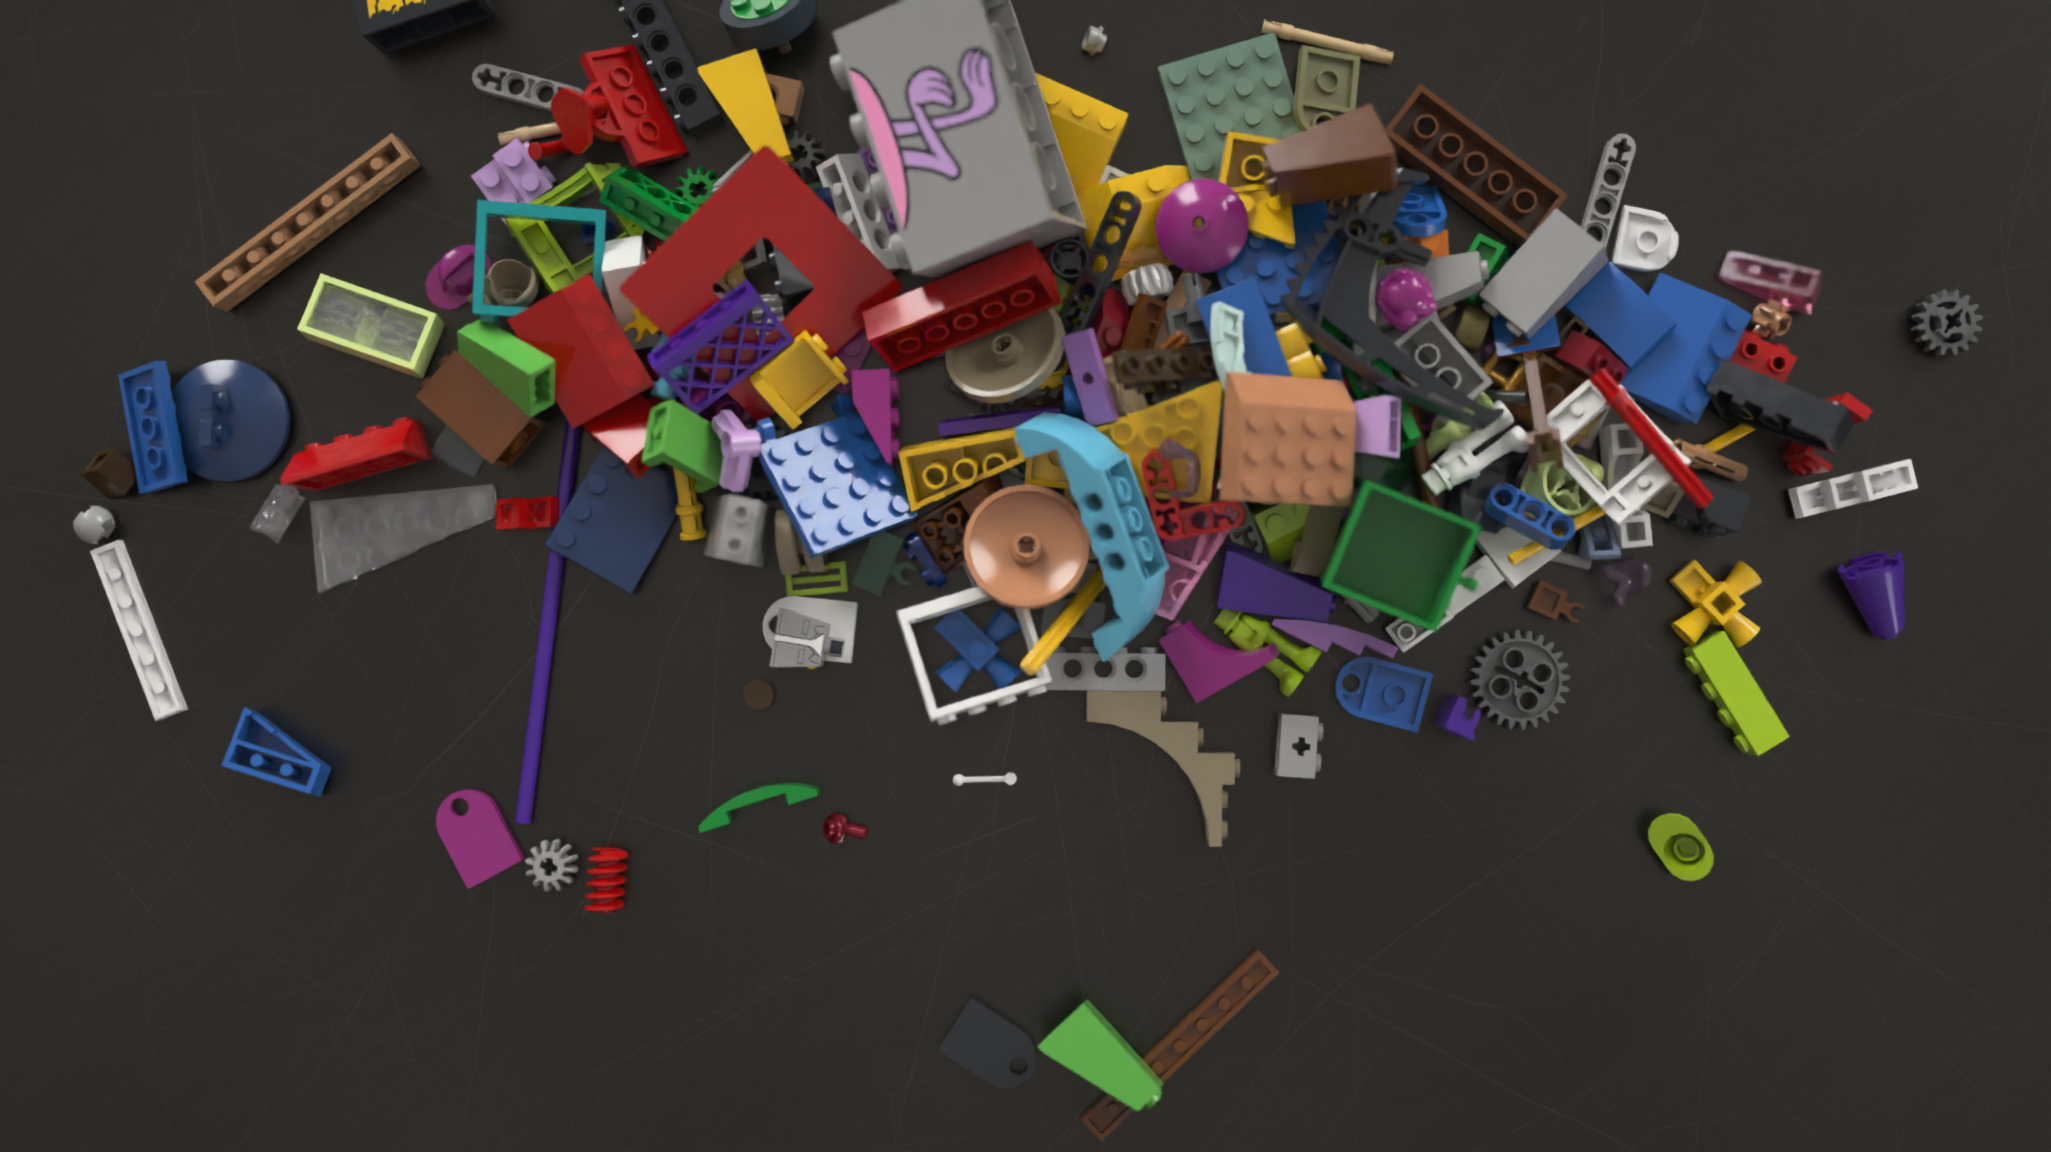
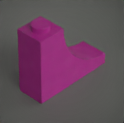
M1180 620L1164 628L1166 634L1159 639L1160 644L1196 703L1271 662L1280 654L1275 643L1254 650H1235L1221 646L1201 633L1192 620L1184 624Z

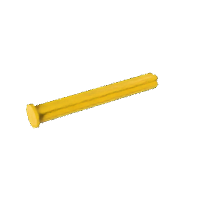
M1099 561L1098 568L1021 662V668L1028 675H1033L1039 671L1105 588L1103 570Z

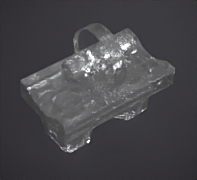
M276 484L250 525V530L265 534L273 541L279 543L304 503L305 498L298 495V489Z

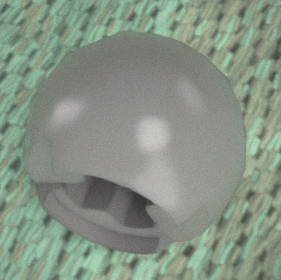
M90 506L91 508L85 513L81 511L73 522V528L80 540L89 544H99L97 541L104 536L106 538L109 537L113 532L115 521L113 515L107 509L101 506Z

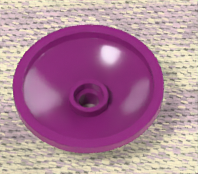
M1211 179L1191 180L1172 190L1162 202L1156 217V237L1164 255L1177 267L1193 273L1214 272L1229 265L1242 251L1249 232L1247 210L1241 198L1229 186ZM1203 218L1205 225L1200 229L1195 228V220Z

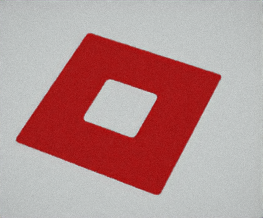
M764 145L621 284L620 292L668 338H671L721 300L713 291V285L761 238H767L814 286L813 291L781 323L793 339L805 329L812 337L818 334L829 347L825 353L831 358L865 325L862 312L891 300L902 289V284L769 146ZM726 328L722 332L721 341H736L738 328ZM745 328L742 342L757 343L759 335L753 329ZM772 330L765 336L764 343L774 344L783 335L779 330ZM703 346L697 351L696 360H711L713 347ZM720 347L717 361L733 362L735 348ZM741 349L739 362L749 363L755 358L756 350ZM700 367L709 375L710 367ZM716 368L714 381L724 382L730 377L731 368ZM749 376L727 392L756 421L770 418L776 412L753 386Z

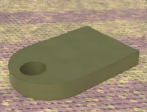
M1305 45L1299 49L1293 115L1296 125L1301 132L1316 126L1317 119L1328 121L1356 109L1361 56Z

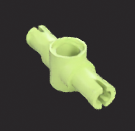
M1483 391L1473 399L1490 409L1493 403ZM1465 407L1461 409L1462 411L1475 415L1473 411ZM1436 416L1432 423L1431 435L1425 440L1429 460L1431 461L1443 449L1447 450L1450 443L1454 441L1459 442L1472 434L1473 428L1451 420L1444 424Z

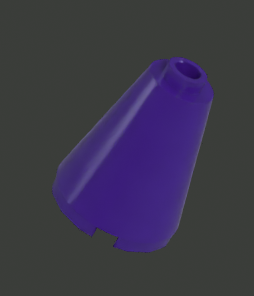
M1886 551L1864 554L1850 559L1851 565L1845 569L1843 564L1838 568L1839 576L1872 635L1880 636L1882 640L1898 637L1900 635L1899 632L1905 628L1903 554L1894 551L1895 557H1887Z

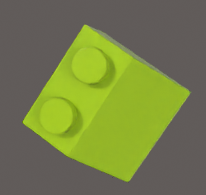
M1274 503V506L1262 504L1250 510V514L1270 558L1281 563L1292 558L1295 541L1302 542L1310 505Z

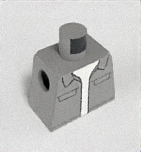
M779 608L770 666L823 667L825 655L842 658L845 639L828 637L830 631V624L788 609Z

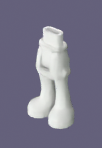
M1497 400L1490 407V410L1504 409V413L1496 421L1481 431H1474L1459 442L1454 441L1450 443L1448 450L1436 461V464L1433 462L1430 465L1431 469L1421 476L1435 496L1445 489L1450 491L1453 488L1452 486L1472 478L1476 479L1480 475V471L1511 451L1520 453L1529 451L1527 435L1520 426L1516 425L1478 455L1474 456L1472 454L1474 449L1514 423L1512 414L1501 401Z

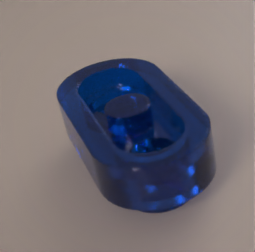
M913 531L904 538L907 543L903 545V548L912 561L916 558L920 561L923 569L919 572L927 585L935 584L939 588L947 583V579L917 533Z

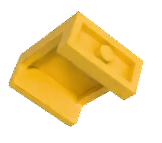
M806 329L795 337L792 343L749 376L753 386L792 430L802 423L799 416L840 382L844 386L849 382L844 375L848 371L837 356L831 359L825 353L829 348L818 334L812 337Z

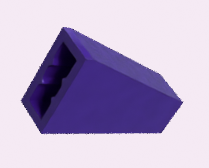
M1226 540L1216 595L1217 608L1327 623L1329 613L1335 612L1337 596L1333 595L1331 589L1323 587L1316 577L1289 571L1290 566L1233 541Z

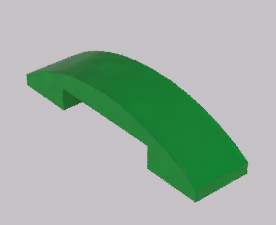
M779 783L755 788L734 797L714 810L698 827L701 833L730 824L734 821L731 812L733 809L784 793L788 805L820 795V787L801 783Z

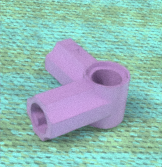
M721 410L717 416L712 418L711 424L712 429L721 439V450L724 456L719 483L722 488L733 492H742L744 488L748 487L753 458L758 457L761 451L760 434L757 430H747L732 410Z

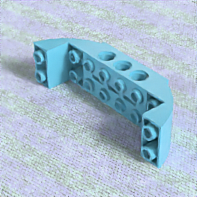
M1044 412L1014 428L1016 441L1019 448L1023 451L1025 458L1053 449L1058 451L1059 463L1068 477L1070 492L1077 501L1081 512L1082 524L1087 529L1091 538L1093 553L1100 562L1103 570V579L1110 589L1117 613L1092 633L1094 647L1099 652L1102 662H1105L1141 633L1153 619L1161 602L1165 572L1170 567L1127 452L1121 453L1109 438L1095 427L1080 419L1059 413Z

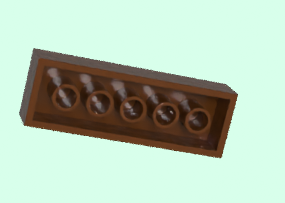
M1421 83L1385 129L1397 157L1416 171L1428 174L1429 181L1437 185L1442 191L1519 249L1555 208L1558 209L1568 196V194Z

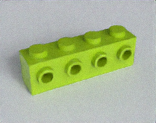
M1713 631L1698 640L1694 646L1690 645L1683 649L1687 656L1685 658L1686 665L1692 673L1698 674L1702 680L1701 688L1704 694L1711 701H1715L1720 709L1717 711V714L1724 725L1730 726L1736 735L1734 742L1740 751L1748 755L1759 756L1790 737L1724 631Z

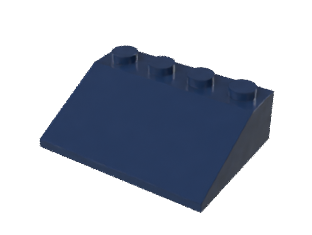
M603 446L545 545L552 552L632 595L678 516L675 511L676 505L679 504L675 477L657 466H653L637 479L629 472L622 461Z

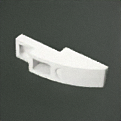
M1486 554L1463 570L1461 576H1468L1477 580V587L1473 592L1464 588L1463 585L1457 584L1439 628L1454 618V615L1505 580ZM1399 617L1385 627L1403 653L1434 632Z

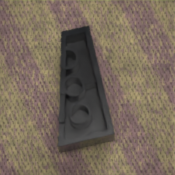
M1723 359L1706 389L1721 418L1834 455L1838 453L1854 424L1845 405L1836 401L1829 402L1726 359Z

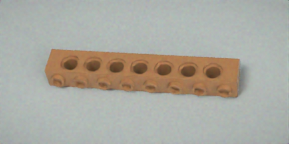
M391 133L197 279L195 283L212 306L228 312L418 169L421 164L405 143Z

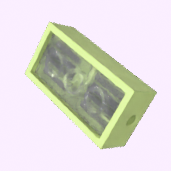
M320 274L297 330L308 340L423 379L445 323L436 313Z

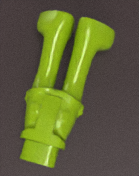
M1223 609L1213 622L1224 630L1222 634L1224 636L1228 635V638L1240 650L1262 648L1265 642L1269 645L1275 643L1279 652L1305 673L1310 670L1322 653V650L1314 646L1302 648L1295 645L1271 628L1267 620H1260L1242 611ZM1277 657L1263 665L1276 675L1280 681V691L1288 698L1304 677L1301 672Z

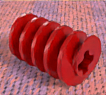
M591 848L597 851V855L588 857V861L595 863L596 867L588 869L587 873L595 876V880L586 882V885L594 888V892L585 894V898L592 900L593 904L584 906V910L595 913L618 912L616 909L622 908L624 902L616 897L624 895L625 889L617 885L626 882V877L618 872L627 869V865L619 860L627 858L628 852L618 848Z

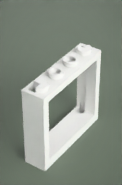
M978 587L897 611V618L930 722L938 720L939 725L957 720L956 714L968 711L969 716L987 710V704L998 702L999 706L1017 701L1016 695L1027 692L1029 697L1046 692L1045 686L1050 685L1052 682L1045 662L1036 673L1037 678L937 709L911 624L992 600ZM1014 608L1028 652H1030L1039 640L1029 609Z

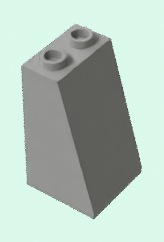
M1555 208L1479 293L1484 302L1481 307L1494 318L1498 314L1507 321L1504 326L1515 336L1519 337L1523 334L1530 339L1608 263L1605 247Z
M733 495L715 496L703 556L763 567L775 508L758 500Z

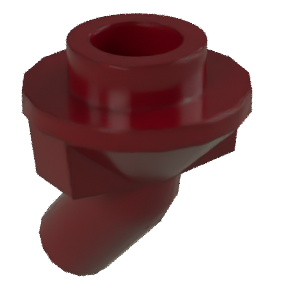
M831 813L827 820L824 821L822 830L824 837L827 838L829 843L836 844L843 842L844 835L865 840L868 828L846 823L847 818L844 815Z

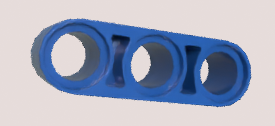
M1504 483L1495 486L1485 501L1484 507L1487 515L1548 549L1559 550L1563 548L1575 533V523L1569 516L1512 485ZM1495 497L1504 498L1508 506H1500L1496 502ZM1523 512L1533 514L1536 521L1531 522L1525 519ZM1551 527L1562 530L1564 537H1558L1553 534Z

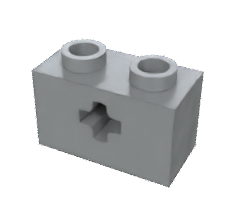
M1278 713L1275 775L1315 779V772H1320L1321 754L1317 753V741H1322L1323 723H1319L1318 716ZM1299 737L1307 745L1306 749L1300 750V754H1298L1296 749L1292 748L1293 743H1298Z

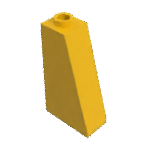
M756 48L697 67L704 83L753 154L762 146L767 145L787 165L794 161L760 55Z

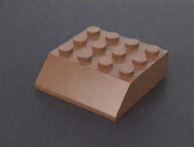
M1226 372L1220 500L1351 506L1356 409L1343 381Z

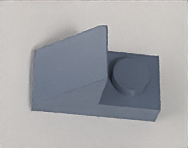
M1608 514L1579 529L1582 539L1578 550L1580 557L1589 560L1621 557L1612 519Z

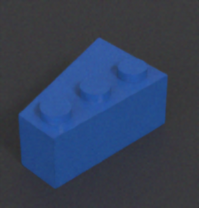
M246 707L243 709L221 765L319 797L322 795L332 769L257 711Z

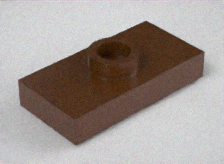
M1138 293L1120 351L1125 349H1153L1168 303L1147 294Z

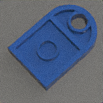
M1413 185L1392 223L1393 226L1398 228L1400 233L1411 237H1427L1436 235L1444 230L1447 212L1437 185Z
M1357 657L1349 660L1339 669L1334 681V693L1340 706L1351 715L1418 733L1433 673L1373 657ZM1349 674L1355 675L1359 681L1358 688L1353 692H1347L1342 685L1344 677Z

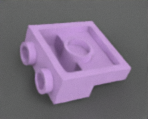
M518 138L492 155L494 160L471 176L488 201L524 204L554 189L555 187L552 183L557 180L546 166L541 168L536 160L530 158L528 154L530 143L527 141L523 144Z

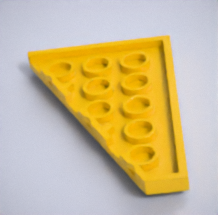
M1214 381L1095 427L1109 438L1121 453L1127 452L1143 497H1148L1141 466L1143 458L1153 450H1162L1170 456L1180 501L1211 502L1223 389L1220 381ZM1057 449L1027 458L1025 485L1070 489L1066 472L1059 463ZM1153 457V461L1149 464V467L1155 468L1157 472V478L1152 480V484L1160 480H1168L1167 476L1161 479L1160 469L1164 466V462H1158L1156 457ZM1159 487L1155 491L1156 498L1172 499V494L1168 488Z

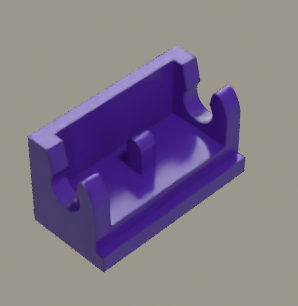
M1446 694L1433 725L1460 738L1473 741L1475 737L1473 732L1479 722L1481 712L1480 709H1475L1472 718L1466 720L1469 713L1468 707H1466L1467 699L1457 695Z

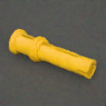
M673 467L679 502L676 505L675 511L680 516L682 532L679 534L680 539L696 540L706 537L707 530L703 529L701 518L703 505L697 500L696 491L694 490V478Z

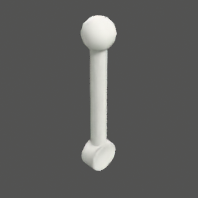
M1012 772L1007 773L1005 776L964 777L961 774H956L953 777V783L956 786H961L963 783L1006 782L1008 785H1012L1016 782L1017 778Z

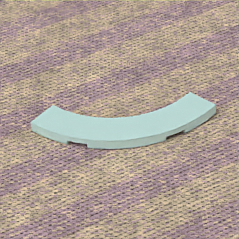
M1217 302L1212 304L1211 342L1216 369L1225 391L1226 372L1249 374L1251 372H1247L1243 360L1245 352L1243 343L1244 312Z

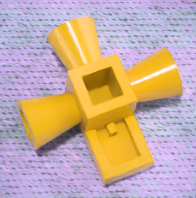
M1694 559L1690 560L1669 580L1695 608V610L1671 624L1677 635L1689 645L1694 646L1709 624L1722 625L1736 648L1745 645L1760 631L1759 626L1738 612L1745 605L1739 597L1762 583L1758 574L1744 562L1739 561L1725 581L1716 582Z

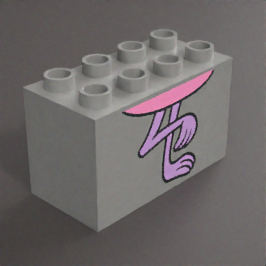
M903 0L833 32L839 53L831 56V69L842 90L845 92L852 90L859 112L850 117L851 129L856 141L864 151L872 149L879 172L870 176L871 189L876 201L883 210L892 209L899 231L891 234L890 244L895 259L904 270L911 268L914 274L941 279L1029 241H1033L1037 249L1087 230L1011 0Z

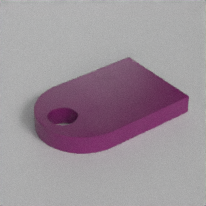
M474 789L461 790L451 794L441 803L436 815L437 831L467 889L525 860L496 803L486 793ZM458 798H462L468 803L469 808L465 815H459L454 810V803Z

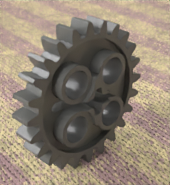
M1513 630L1510 639L1506 632H1501V642L1491 637L1489 638L1491 648L1486 646L1479 647L1484 654L1483 657L1473 656L1474 661L1479 665L1478 668L1473 667L1468 670L1476 674V678L1469 680L1468 684L1477 686V689L1471 692L1470 696H1480L1481 700L1475 705L1476 708L1486 706L1487 709L1483 716L1487 718L1496 714L1495 724L1500 725L1506 719V728L1512 729L1515 722H1517L1518 728L1525 730L1526 722L1528 721L1531 727L1536 728L1538 727L1537 718L1543 722H1548V711L1553 714L1559 713L1554 706L1556 702L1565 704L1566 701L1559 695L1560 692H1568L1570 690L1562 685V681L1570 679V676L1561 672V670L1568 666V663H1558L1557 660L1563 653L1559 651L1551 652L1555 644L1553 642L1542 645L1543 635H1537L1532 640V631H1525L1521 638L1520 631ZM1513 650L1518 655V663L1511 668L1506 663V655ZM1539 664L1544 667L1546 672L1545 677L1541 681H1537L1533 674L1535 667ZM1495 666H1499L1511 674L1521 675L1522 680L1541 687L1543 693L1540 694L1526 685H1518L1515 679L1495 671ZM1497 678L1502 679L1505 685L1504 691L1499 695H1496L1492 690V684ZM1528 692L1532 697V703L1528 708L1524 709L1520 705V696Z

